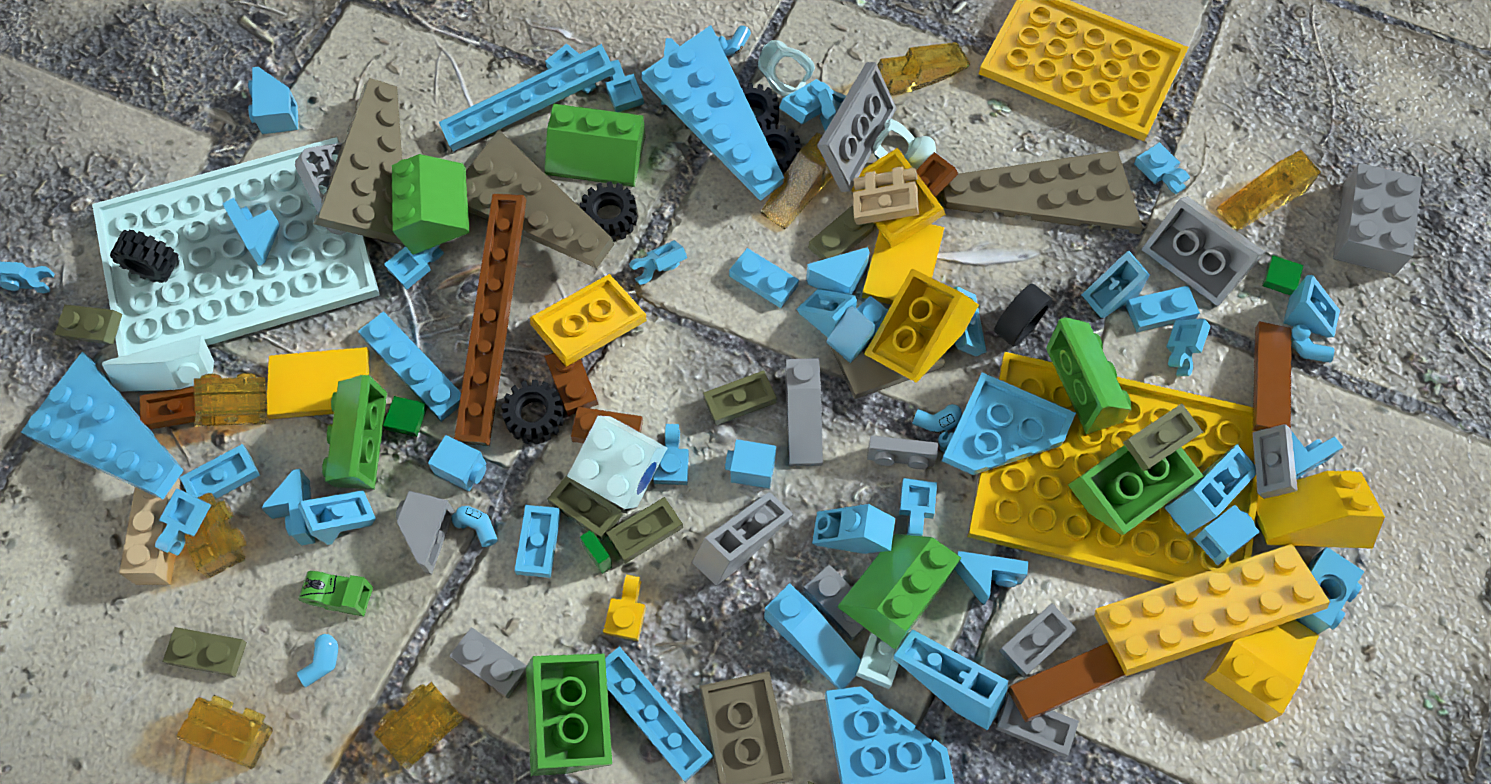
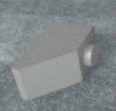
M408 491L405 501L402 500L398 505L396 511L397 524L419 566L425 573L432 575L454 510L448 500Z

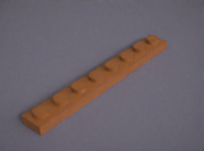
M492 194L454 435L455 440L464 444L490 446L527 202L524 195Z

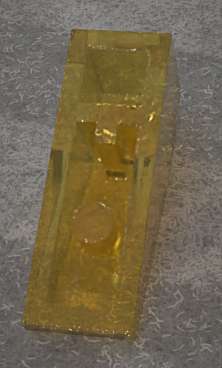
M818 132L797 154L784 174V183L773 191L761 209V215L784 230L787 229L833 176L817 146L823 136Z
M1299 150L1274 164L1219 205L1216 210L1231 228L1239 231L1306 193L1321 171L1302 150Z

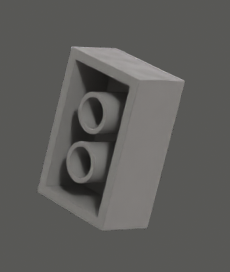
M1358 163L1344 182L1333 259L1396 275L1413 257L1422 178Z

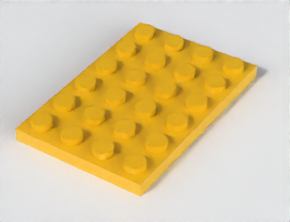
M1016 0L980 66L979 75L1145 142L1189 47L1070 0Z

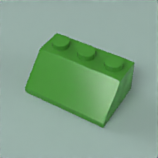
M553 104L547 127L545 174L601 183L612 182L616 185L620 183L623 186L635 187L646 138L643 115Z
M418 154L408 159H402L392 165L393 232L413 255L470 233L466 169L463 163Z
M1067 317L1059 319L1046 350L1085 433L1089 434L1123 423L1132 410L1131 400L1128 393L1121 389L1116 379L1117 373L1113 363L1107 361L1100 336L1093 332L1088 322Z
M360 375L339 381L337 392H334L332 395L331 408L334 412L333 424H330L327 429V443L330 446L328 457H325L323 460L322 474L325 477V482L334 487L375 490L387 392L369 375Z
M1123 445L1072 481L1068 486L1089 514L1119 534L1124 535L1204 476L1182 447L1151 468L1143 471L1127 447Z
M894 534L891 551H884L878 554L837 608L896 650L950 578L961 557L933 537Z
M605 653L532 656L526 665L531 776L569 774L612 765Z

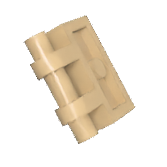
M903 167L893 168L892 172L876 174L874 171L865 173L863 177L854 178L855 190L865 189L853 192L854 220L856 224L860 225L919 215L915 181L906 183L907 181L917 180L916 168L904 169ZM893 184V185H891V186H885V187H879V188H878V186H884V185Z

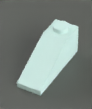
M201 334L103 361L102 366L113 387L118 392L179 390L211 381L214 360Z

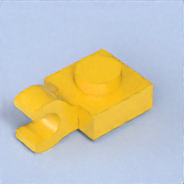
M626 574L622 599L611 598L603 629L604 635L639 641L646 611L645 604L637 603L642 583L640 577Z

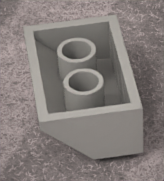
M1188 196L1178 200L1141 249L1217 306L1225 300L1265 253L1261 248Z

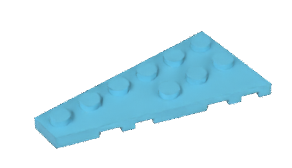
M711 25L642 72V80L760 201L784 183V176Z
M81 352L21 431L22 434L38 443L160 499L165 498L184 471L168 450L154 437L153 432L144 425L138 414L123 396L110 384L108 378L95 366L93 360L84 352Z

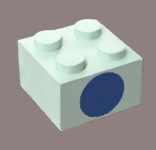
M598 416L567 477L624 509L637 508L667 447L611 416Z

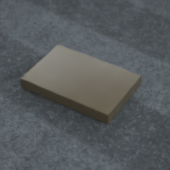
M868 346L851 363L831 347L854 399L910 380L864 355ZM943 357L925 374L943 368L945 365Z
M767 671L699 686L718 784H780L793 781L770 672Z

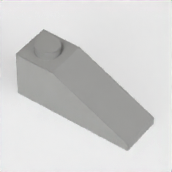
M819 358L786 359L785 388L789 466H822V411Z
M768 492L706 536L692 563L717 586L752 557L792 518L793 513Z

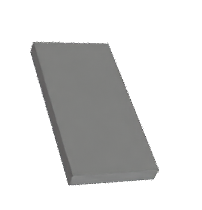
M876 62L865 63L817 145L841 192L851 191L854 186V178L859 177L873 152V145L877 137L885 130L884 124L886 120L891 119L897 109Z

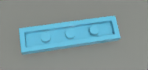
M384 311L358 331L367 344L423 403H426L430 411L441 422L459 408L461 392Z
M619 646L605 658L607 690L686 783L713 759V756Z

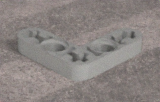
M343 143L306 148L295 160L296 170L317 213H319L323 198L318 185L328 188L331 180L330 176L336 163L332 159V154L338 155ZM326 227L327 230L336 235L346 233L345 231Z

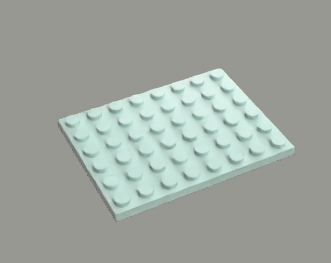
M331 138L92 204L110 310L123 314L115 337L118 357L201 334L208 346L380 296L365 237L349 232L336 235L327 230L326 227L313 224L318 213L295 167V160L304 149L339 144L338 138ZM332 154V159L336 162L338 155ZM318 185L320 192L324 195L327 187ZM234 198L240 208L247 206L253 217L267 210L273 212L280 224V228L264 264L260 266L257 264L222 203ZM130 229L136 233L138 231L143 232L145 236L149 237L151 235L155 237L156 241H163L166 243V247L174 249L173 252L179 255V260L167 282H151L148 278L144 280L137 274L129 273L128 269H122L119 267L120 264L112 261L110 252L123 230L129 231Z

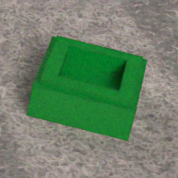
M1272 255L1267 265L1262 286L1291 296L1299 285L1304 265Z
M394 396L383 426L388 431L417 437L428 407L423 402Z
M589 530L580 536L583 548L599 571L603 574L612 568L610 555L593 531Z

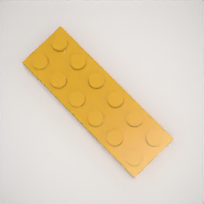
M1289 544L1096 608L1094 616L1126 676L1325 610L1328 608L1330 601L1293 544Z

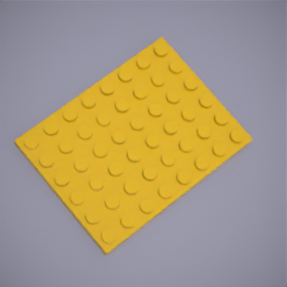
M1004 352L998 377L999 380L1075 412L1052 362ZM1117 377L1116 379L1121 389L1128 393L1131 400L1132 410L1124 422L1086 434L1077 414H1075L1061 446L981 472L979 474L967 535L968 538L1166 585L1250 558L1252 555L1253 538L1218 566L1198 545L1194 538L1206 526L1234 505L1240 511L1247 513L1255 524L1258 499L1256 475L1216 518L1188 535L1164 508L1167 504L1126 534L1121 535L1089 514L1068 484L1122 447L1124 441L1180 404L1185 406L1203 431V433L1182 446L1201 473L1236 444L1255 464L1252 432L1256 431H1252L1253 407Z

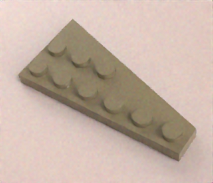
M369 78L362 89L355 108L354 118L348 127L346 140L341 146L330 176L329 186L323 195L322 205L313 224L402 245L401 240L393 232L392 165L402 160L397 86Z
M500 130L497 131L466 170L468 212L488 220L492 194L524 195L527 202L522 236L596 269L614 246L612 238Z
M1118 151L958 173L941 191L946 209L975 213L993 211L1003 213L1005 217L1013 218L1015 215L1030 216L1031 220L1072 226L1090 224L1100 226V229L1112 231L1113 228L1129 230V233L1139 235L1143 230Z

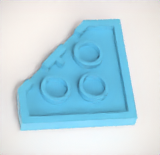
M981 373L946 449L942 462L975 475L1059 447L1066 438L1076 412L985 373Z
M859 686L825 692L840 784H955L947 748L935 739L932 741L918 731L913 723L892 708L891 710L874 699L873 694L865 688Z

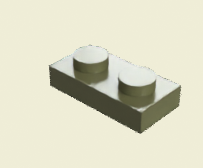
M852 205L811 239L808 248L821 260L848 253L874 231L875 224L872 222L857 225L854 220V206Z
M64 304L55 335L64 339L113 345L123 314L110 309Z
M764 370L703 392V398L715 426L777 403V397Z
M1180 404L1123 443L1142 470L1146 471L1203 433V431L1185 406Z
M567 475L547 498L549 504L555 508H560L563 514L587 531H593L595 536L601 541L607 536L606 532L611 530L623 516L621 509L596 492L567 477Z
M663 497L607 531L606 534L626 564L683 529V523L667 499Z
M174 627L162 662L167 665L236 677L247 642L243 639Z

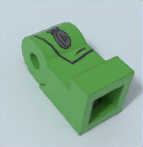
M308 571L298 600L312 606L325 608L326 610L364 617L373 586L364 577L350 575V577H344L319 571Z

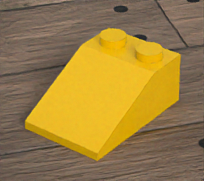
M911 269L864 355L917 383L962 336L979 304L964 293L915 269Z
M1351 470L1324 471L1296 480V492L1265 499L1258 494L1256 519L1267 545L1286 546L1293 544V546L1373 549L1385 518L1362 472Z
M1292 620L1227 642L1203 680L1265 722H1269L1281 716L1300 685L1319 635L1298 621Z

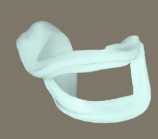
M779 40L768 42L763 47L758 60V67L766 77L771 88L783 97L804 87L806 80L811 78L815 70L814 62L806 54L797 49L787 47L785 43ZM784 57L793 58L806 71L804 78L796 88L784 84L776 76L775 69L777 63Z
M893 119L886 120L884 124L885 130L879 134L873 145V154L877 159H880L888 154L880 145L888 133L892 130L899 134L908 143V151L904 157L916 170L934 152L936 153L935 142L932 138L928 136L915 138L907 128Z

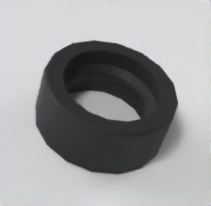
M1029 284L1003 312L994 327V332L1013 347L1017 346L1037 326L1048 311L1053 298L1035 284Z

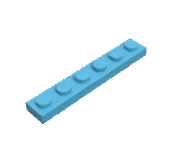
M602 44L450 116L440 121L439 124L450 148L454 152L616 72Z

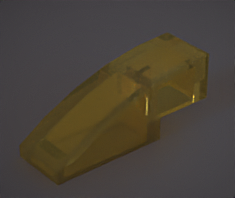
M958 42L910 47L905 56L882 58L877 66L890 95L895 96L945 80L967 69L970 63Z

